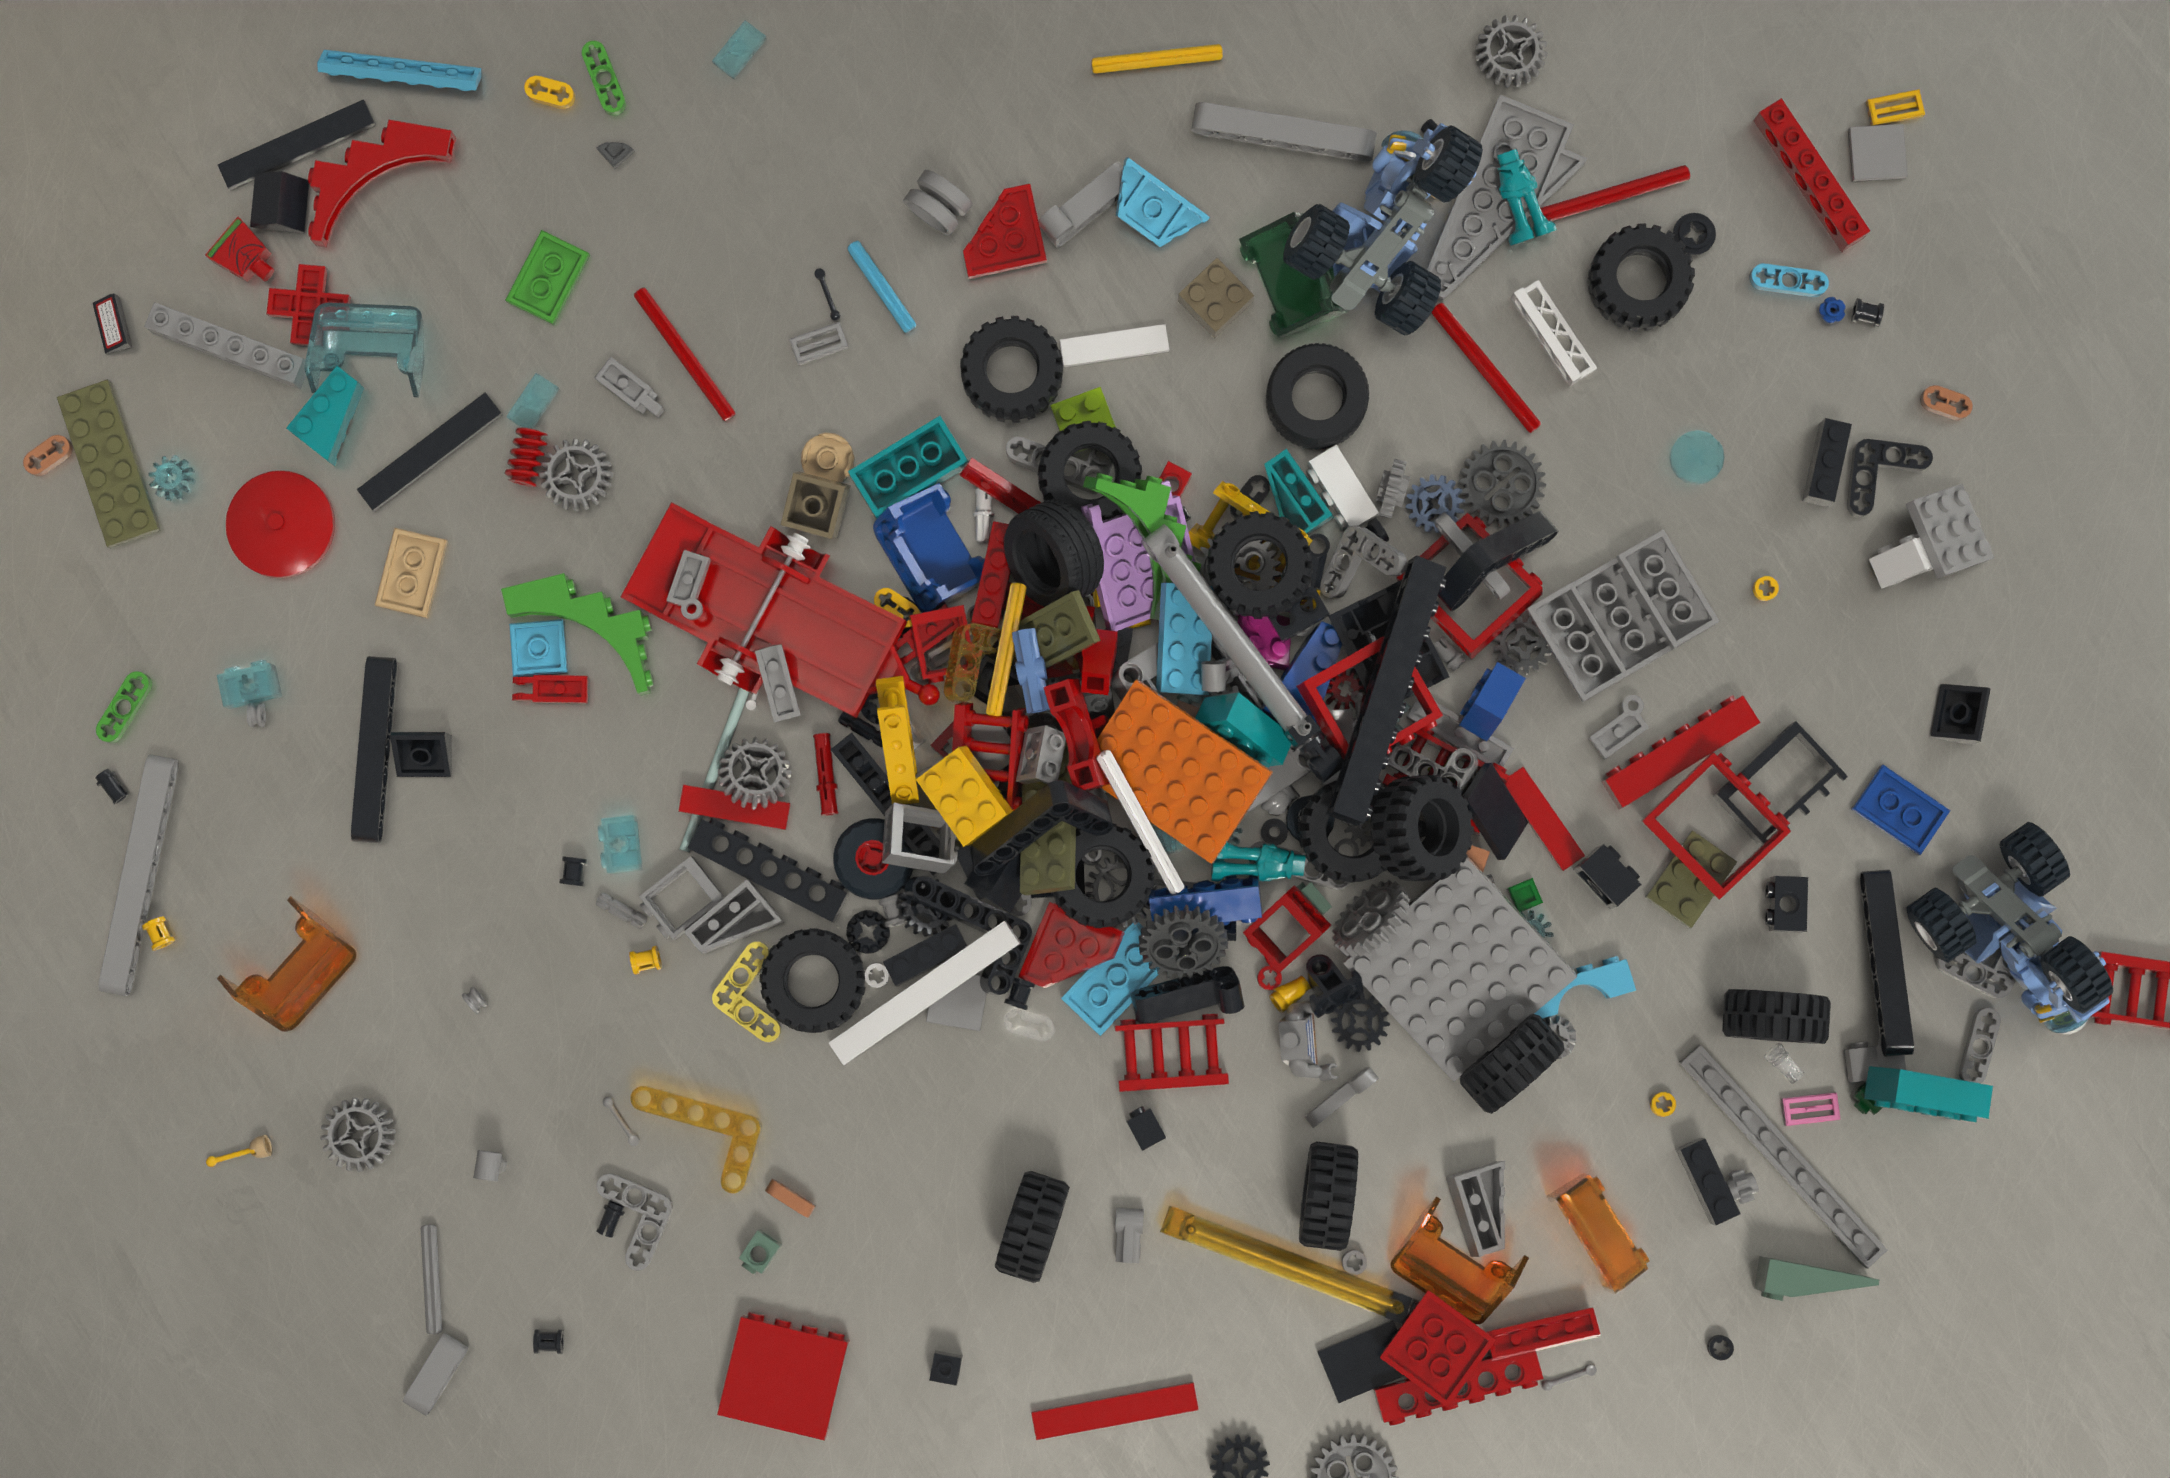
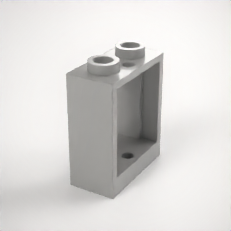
M893 803L885 812L882 863L945 874L957 861L958 851L954 849L957 837L938 810ZM903 822L941 828L939 858L901 852Z
M692 856L688 857L639 896L643 901L640 904L643 911L649 917L654 915L660 923L656 927L666 939L670 936L673 940H677L682 936L686 929L725 898ZM689 871L712 901L675 929L652 898L685 872Z

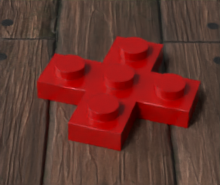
M299 264L296 290L269 288L266 314L270 317L293 318L290 339L292 345L319 347L322 321L349 322L351 296L347 294L325 293L327 268L325 266Z

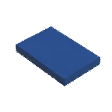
M1885 765L1879 767L1851 808L1852 811L1918 856L1922 854L1951 811Z

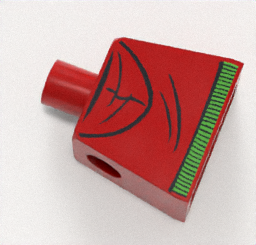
M239 217L233 221L205 254L214 264L246 282L250 281L255 274L266 282L275 271L274 268L266 263L272 253Z

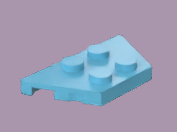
M1129 157L1125 158L1115 216L1158 247L1167 244L1177 236L1183 235L1196 225L1208 221L1210 217Z

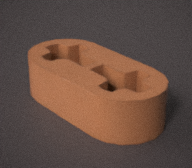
M1933 385L1922 392L1920 402L1924 409L1953 420L1964 419L1971 413L1973 408L1969 397L1941 386ZM1935 392L1937 393L1936 398L1944 401V403L1937 401L1932 405L1931 399L1927 395ZM1961 401L1962 407L1965 410L1958 414L1956 413V407L1948 405L1949 403L1956 404Z
M53 435L26 454L23 466L30 474L43 476L71 456L73 445L64 436ZM57 442L65 444L62 446L63 452L61 454L57 451L53 452L56 449L55 444ZM34 458L43 459L40 462V469L32 467L34 465Z
M771 1179L765 1189L768 1194L807 1218L810 1217L816 1207L813 1203L774 1179Z

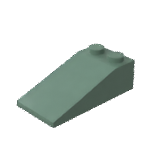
M1760 1256L1754 1289L1762 1291L1761 1296L1783 1301L1784 1296L1797 1297L1877 1286L1880 1280L1868 1276Z

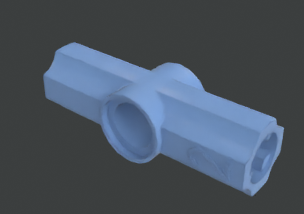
M1030 628L1012 632L1017 657L1015 662L1019 684L1020 686L1022 685L1027 714L1050 710L1043 688L1046 686L1047 671L1044 658L1040 654L1036 629Z

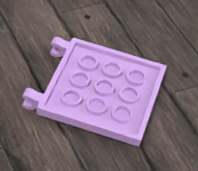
M1169 480L1162 481V485L1171 487ZM1170 491L1165 515L1177 517V523L1186 525L1181 549L1185 554L1193 556L1192 561L1195 562L1180 496H1172ZM1088 504L1082 506V514L1094 528L1103 550L1104 572L1097 587V593L1106 629L1118 631L1151 619L1153 573L1149 554L1142 545L1141 540L1143 539L1139 531L1125 513L1102 521L1099 505L1093 506Z

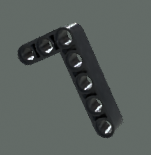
M1538 511L1474 543L1446 573L1447 581L1443 590L1438 592V597L1450 611L1456 610L1471 596L1488 574L1546 545L1558 534L1559 530L1542 511Z
M1062 780L1050 782L970 845L974 872L980 876L995 873L1061 821L1095 836L1109 833L1113 829V823L1108 802Z
M917 876L910 878L905 885V893L908 898L985 934L992 930L988 925V918L992 914L997 919L996 926L1006 920L1011 929L1016 925L1020 928L1021 934L1018 939L1021 944L1009 951V963L1004 964L1002 957H1000L984 969L980 979V986L987 994L1002 995L1008 992L1032 936V929L1029 923L930 877ZM919 881L925 886V892L922 896H919L915 889ZM944 892L949 896V903L946 907L940 903V896ZM968 903L973 907V914L969 918L964 914V907ZM995 975L1000 979V986L996 990L991 985V980Z

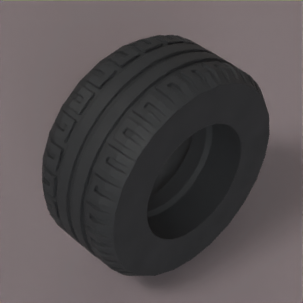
M1311 343L1291 350L1276 364L1268 381L1266 409L1272 425L1287 441L1289 440L1291 441L1290 443L1296 444L1299 447L1303 446L1302 448L1319 450L1343 443L1358 429L1368 408L1369 384H1367L1368 380L1365 372L1362 371L1363 368L1348 352H1344L1343 349L1330 344ZM1320 373L1331 377L1338 383L1342 390L1343 399L1341 407L1335 415L1325 420H1313L1297 411L1292 401V390L1302 376Z

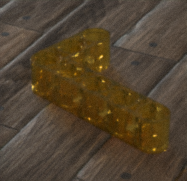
M976 623L961 625L955 629L944 683V695L949 701L953 703L965 702L974 696L982 653L997 656L1002 629ZM967 629L973 634L971 643H968L965 639ZM992 635L998 639V647L996 649L990 643ZM1014 650L1013 660L1017 661L1016 652ZM962 656L968 660V668L966 670L960 665ZM1074 657L1072 665L1067 660H1064L1051 668L1071 671L1079 669V665ZM958 683H960L964 689L963 695L961 697H959L955 691V687Z
M640 1086L633 1090L630 1098L631 1104L640 1111L733 1136L721 1176V1186L728 1193H737L746 1187L763 1130L762 1122L758 1117L650 1086ZM643 1090H646L651 1095V1101L647 1106H642L638 1102V1095ZM668 1098H673L677 1102V1109L674 1113H668L664 1109V1102ZM695 1105L701 1106L704 1111V1115L699 1121L693 1120L690 1116V1110ZM722 1112L728 1114L730 1118V1123L726 1128L719 1127L716 1122L718 1114ZM746 1120H752L756 1124V1131L751 1136L746 1135L742 1129L743 1123ZM740 1146L745 1147L749 1152V1157L745 1162H740L735 1157V1151ZM731 1173H736L741 1178V1184L738 1188H732L728 1185L727 1178Z

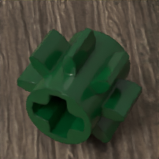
M1864 1082L1853 1094V1097L1858 1100L1854 1106L1862 1114H1867L1870 1111L1875 1115L1883 1107L1874 1106V1100L1864 1099L1866 1082Z

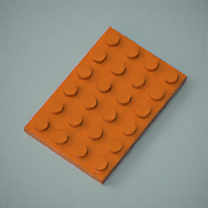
M1138 679L1134 681L1097 738L1100 752L1105 750L1112 752L1148 820L1211 864L1214 863L1273 773V771ZM1111 785L1100 787L1118 799Z

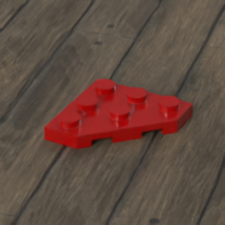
M1030 183L1004 189L991 211L988 212L970 243L963 250L969 279L1047 263Z
M1049 902L1018 977L1040 987L1047 988L1115 958L1125 932L1113 927L1094 928L1081 925L1065 915V912L1057 904Z

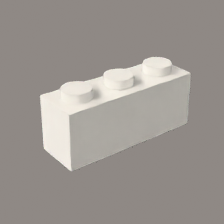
M1337 445L1308 462L1307 466L1309 469L1306 472L1313 484L1318 483L1323 490L1320 493L1321 497L1328 507L1333 506L1337 513L1335 519L1342 530L1347 529L1349 526L1361 527L1378 516V510Z

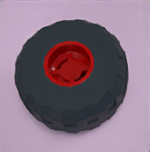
M868 818L853 823L840 835L834 848L833 864L838 879L848 891L861 898L878 900L894 895L906 885L914 869L882 863L885 819ZM902 838L901 852L915 854Z

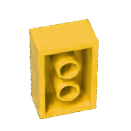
M967 745L958 747L916 779L963 847L971 845L1013 812Z

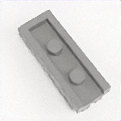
M782 644L755 650L774 722L800 716Z

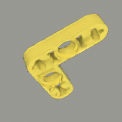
M752 942L745 948L714 990L712 1001L719 1010L764 1042H773L781 1034L779 1022L743 996L762 970L763 961L770 953L769 948L765 944ZM762 947L761 953L764 955V958L762 960L756 959L752 965L757 966L753 972L749 966L741 962L744 958L747 962L753 957V954L750 952L752 948L758 949ZM739 968L746 969L749 974L748 980L743 984L736 983L733 978L734 972ZM729 980L733 986L741 990L738 994L733 990L729 995V998L732 1000L731 1003L721 1005L719 1003L721 998L718 995L720 992L726 993L730 987L725 985ZM749 1006L754 1010V1017L751 1021L744 1022L740 1019L739 1012L742 1007ZM760 1014L764 1016L761 1020L762 1023L765 1025L773 1023L775 1025L773 1027V1030L776 1032L774 1036L768 1035L764 1037V1029L758 1025L755 1030L751 1028L758 1021Z

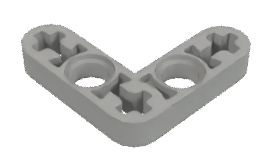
M1349 526L1344 531L1321 580V592L1328 598L1343 597L1362 559L1386 575L1400 576L1406 571L1407 558L1402 552L1368 529L1360 526ZM1374 544H1377L1379 553L1373 558L1371 548ZM1347 555L1349 564L1346 569H1343L1341 561ZM1386 558L1394 559L1395 567L1391 562L1385 561Z
M2001 949L1992 968L1983 963L1977 964L1971 957L1963 953L1953 959L1958 964H1962L1963 960L1966 961L1961 969L1953 965L1946 968V962L1938 957L1935 959V964L1941 972L1993 998L2007 996L2016 982L2009 972L2010 969L2003 965ZM1972 965L1980 970V978L1977 981L1969 980L1966 974L1967 969ZM1986 978L1991 981H1999L2001 979V985L2004 987V990L1994 992L1995 987L1993 985L1984 983V987H1982L1981 984Z
M1365 1067L1305 1116L1306 1120L1314 1128L1356 1093L1360 1094L1379 1079L1370 1067Z
M605 1174L597 1181L598 1193L606 1199L643 1214L625 1257L629 1268L636 1271L643 1270L650 1264L673 1209L672 1201L664 1194L619 1175ZM612 1178L614 1179L613 1184L619 1188H623V1183L627 1184L628 1186L622 1193V1200L617 1198L620 1192L611 1190L609 1193H606V1187L603 1186V1182L610 1181ZM634 1188L642 1193V1200L636 1205L630 1203L627 1198L628 1192ZM648 1193L653 1195L650 1199L652 1202L658 1203L661 1199L664 1200V1206L667 1207V1211H662L658 1215L655 1213L656 1208L651 1205H647V1210L643 1209L642 1207L648 1199ZM648 1224L653 1225L657 1231L656 1237L650 1241L642 1236V1229ZM637 1240L642 1244L651 1245V1250L645 1248L642 1257L645 1258V1262L635 1265V1259L631 1256L632 1253H638L641 1245H636Z

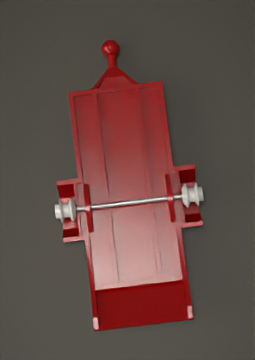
M671 502L620 596L622 599L663 621L707 642L697 664L718 676V680L730 686L734 684L751 694H757L763 683L755 650L782 644L793 687L855 718L858 717L869 694L877 693L876 679L903 676L905 690L918 695L920 702L924 705H934L940 697L939 689L935 685H921L911 680L895 648L907 621L820 578L819 576L830 555L826 553L821 554L811 549L807 545L809 540L797 533H794L793 536H786L770 526L762 543L757 547ZM684 550L711 559L698 597L703 606V613L695 620L685 618L681 612V606L666 601ZM691 604L688 606L687 611L689 614L696 612V605Z

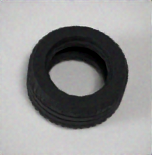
M1046 500L1017 514L1010 521L1004 537L1005 557L1014 580L1017 583L1026 585V595L1031 600L1046 607L1073 591L1079 590L1082 598L1097 589L1104 572L1103 550L1094 528L1078 509L1063 501Z

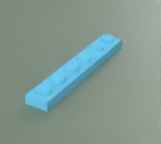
M323 50L317 62L318 72L327 73L332 76L347 75L358 79L373 78L380 79L383 82L398 81L406 82L409 85L424 84L432 85L435 88H458L461 91H476L482 78L481 68L332 50Z

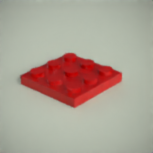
M1427 1290L1379 1357L1448 1408L1496 1339L1430 1290Z

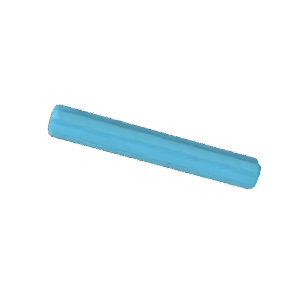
M859 241L851 243L847 247L848 252L905 333L913 330L916 327L915 321Z

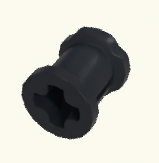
M1857 298L1853 306L1851 321L1855 323L1857 321L1873 323L1874 327H1879L1883 317L1884 304L1874 305L1862 302V299Z
M563 856L562 861L565 862L563 878L560 879L559 883L583 886L584 882L581 881L583 864H586L587 859Z
M1014 978L1009 997L1004 1000V1003L1027 1010L1028 1006L1026 1003L1035 984Z
M535 1329L533 1336L534 1354H539L540 1351L563 1354V1330L541 1332L540 1329Z

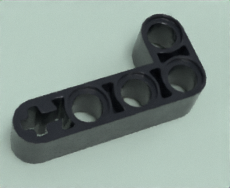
M1229 966L1213 968L1212 971H1203V975L1195 973L1192 978L1187 975L1181 979L1176 978L1143 987L1131 994L1136 1021L1139 1023H1151L1213 1005H1218L1221 1012L1225 1014L1240 1012L1245 1007L1240 981L1234 969Z

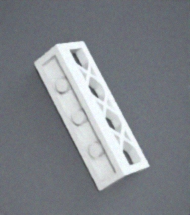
M1539 280L1525 289L1522 287L1513 293L1511 300L1569 387L1597 369ZM1535 289L1542 297L1540 307L1535 306L1528 296V293ZM1542 313L1554 315L1557 320L1555 329H1551L1542 317ZM1559 324L1564 331L1558 330ZM1557 335L1567 336L1570 339V351L1564 350L1557 339ZM1574 347L1576 348L1578 353L1573 352ZM1572 357L1583 359L1588 368L1580 373L1572 362Z

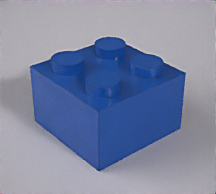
M1499 662L1496 663L1492 670L1487 668L1460 712L1464 717L1459 726L1488 741L1503 720L1526 678Z

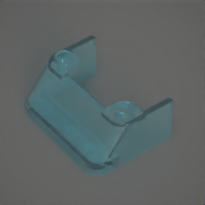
M323 303L319 305L314 312L304 365L311 392L315 393L318 389L321 371L331 372L336 366L341 368L344 364L345 355L397 357L399 371L408 375L413 397L419 398L424 370V328L420 310L413 306L352 303Z

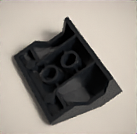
M1402 580L1328 616L1347 656L1384 636ZM1428 636L1427 640L1422 642L1420 648L1422 658L1416 668L1427 688L1450 677L1430 636ZM1379 652L1353 666L1365 692ZM1412 689L1409 693H1406L1404 700L1415 695Z

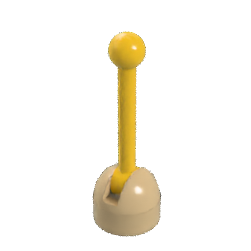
M262 1135L253 1139L247 1149L216 1158L209 1156L206 1159V1164L209 1167H214L218 1162L249 1153L256 1158H265L272 1155V1145L268 1136Z

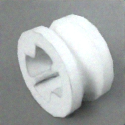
M871 964L865 970V981L871 987L880 988L889 981L890 975L882 964ZM877 968L878 971H884L885 977H881L883 981L877 983L876 980H870L869 975L873 974L871 970Z

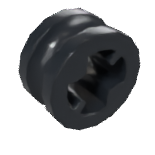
M1715 1335L1708 1341L1707 1351L1710 1356L1722 1361L1731 1357L1734 1346L1728 1337ZM1724 1340L1726 1342L1724 1346L1727 1347V1351L1725 1353L1720 1352L1718 1355L1715 1354L1714 1351L1717 1349L1713 1348L1716 1342L1721 1343Z

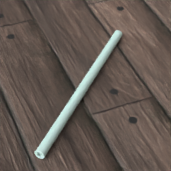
M740 687L702 788L713 790L716 783L718 769L721 768L719 765L720 759L725 758L724 752L729 748L749 694L748 691ZM692 814L679 848L680 850L690 852V849L687 847L703 816Z

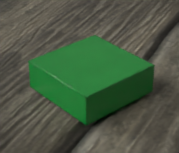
M1533 878L1507 888L1512 903L1519 912L1543 903Z

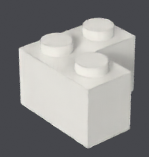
M1912 534L1900 539V545L1895 548L1892 544L1884 546L1877 550L1879 555L1869 559L1881 589L1933 569L1919 534Z

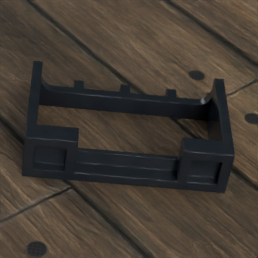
M1797 721L1784 729L1762 753L1741 771L1749 780L1795 736L1828 770V773L1783 814L1786 819L1797 809L1805 816L1809 814L1810 810L1804 803L1817 791L1824 797H1827L1830 792L1824 787V784L1835 774L1842 781L1848 777ZM1728 781L1713 797L1757 844L1761 843L1763 845L1767 841L1766 838L1776 828L1771 825L1761 834L1729 800L1737 789Z

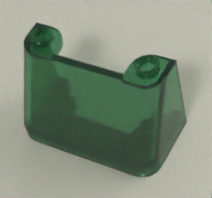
M1292 212L1239 239L1241 243L1240 252L1244 260L1257 264L1275 310L1271 314L1269 325L1272 332L1279 338L1289 336L1349 312V310H1345L1332 301L1331 295L1333 291L1330 289V283L1335 277L1333 266L1320 278L1312 280L1283 261V252L1287 238L1296 222L1304 214L1299 212Z

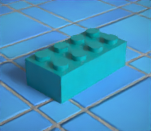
M938 416L849 470L848 473L877 520L889 506L938 483L941 484L958 474L968 463V460L941 416Z
M1869 1066L1864 1099L1874 1100V1106L1894 1108L1901 1111L1917 1112L1923 1115L1940 1116L1946 1119L1977 1123V1117L1989 1119L1993 1086L1902 1069Z

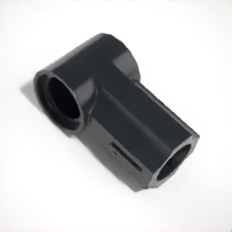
M1313 534L1309 538L1320 540L1324 545V550L1320 554L1313 553L1310 549L1313 572L1310 579L1311 586L1319 589L1327 553L1330 549V542L1325 535Z

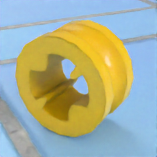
M1770 576L1757 579L1753 585L1755 597L1762 601L1773 599L1779 591L1777 581ZM1764 581L1769 582L1768 586L1773 588L1772 593H1767L1768 596H1764L1763 591L1759 589V585H1763Z
M1660 1092L1652 1097L1650 1108L1655 1115L1666 1117L1675 1111L1676 1100L1670 1093ZM1659 1097H1663L1665 1101H1670V1106L1666 1107L1668 1109L1667 1112H1663L1662 1108L1657 1109L1656 1102H1660L1658 1100Z

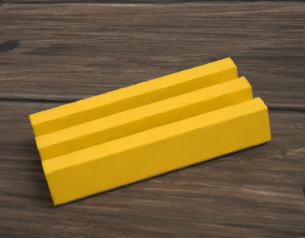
M1920 89L1867 99L1866 106L1869 109L1868 115L1871 117V126L1886 125L1925 116ZM1915 98V102L1875 109V105ZM1913 108H1917V109H1918V111H1913V112H1908V113H1903V114H1898V115H1893V116H1888V117L1877 118L1878 115H1883V114H1888V113H1893V112H1898V111H1903V110H1908V109H1913Z

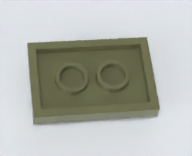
M1079 590L1065 595L1022 619L1019 624V630L1036 629L1040 654L1044 658L1046 670L1101 641Z
M1694 831L1689 833L1681 845L1720 885L1725 881L1737 863L1732 857ZM1674 855L1645 898L1688 928H1692L1714 897V894Z

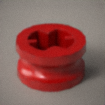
M1271 966L1263 967L1257 975L1259 986L1265 990L1277 988L1282 981L1281 972L1279 973ZM1269 970V973L1274 971L1277 975L1274 978L1276 983L1270 986V983L1265 985L1262 981L1265 978L1263 973Z

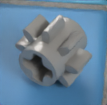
M1744 1169L1729 1173L1731 1180L1726 1181L1734 1200L1739 1199L1740 1204L1755 1200L1753 1193L1759 1192V1188L1752 1172L1745 1174Z

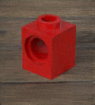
M1168 461L1159 478L1163 479V482L1175 480L1179 488L1172 492V496L1176 495L1181 498L1192 478V473Z

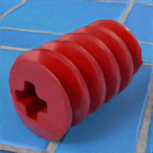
M517 428L515 432L522 438H514L513 444L519 448L510 450V454L515 458L507 461V464L514 469H506L504 473L511 478L508 480L513 483L537 487V484L530 479L531 477H539V473L534 471L533 468L541 467V462L536 460V457L545 456V453L539 450V446L548 445L547 442L541 439L542 436H548V434L530 428Z

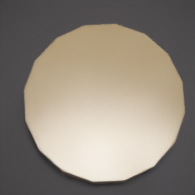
M822 433L811 438L805 444L801 453L802 468L804 473L842 483L849 477L848 471L854 468L855 457L851 446L843 437L835 433Z

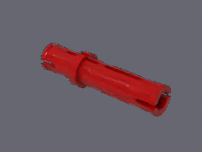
M830 733L813 735L819 784L816 786V791L820 794L822 816L838 814L835 791L838 790V784L834 781Z

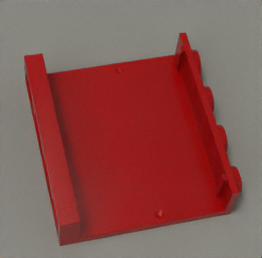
M749 1312L748 1316H741L717 1415L825 1441L842 1366L850 1340L844 1339L845 1335L838 1332L829 1331L828 1335L817 1333L818 1328L809 1325H802L801 1329L791 1327V1321L775 1318V1322L764 1320L765 1315Z

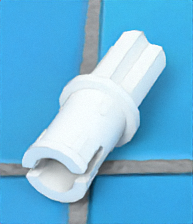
M977 488L975 489L976 512L973 513V516L976 517V540L979 542H989L992 517L995 516V513L992 512V496Z

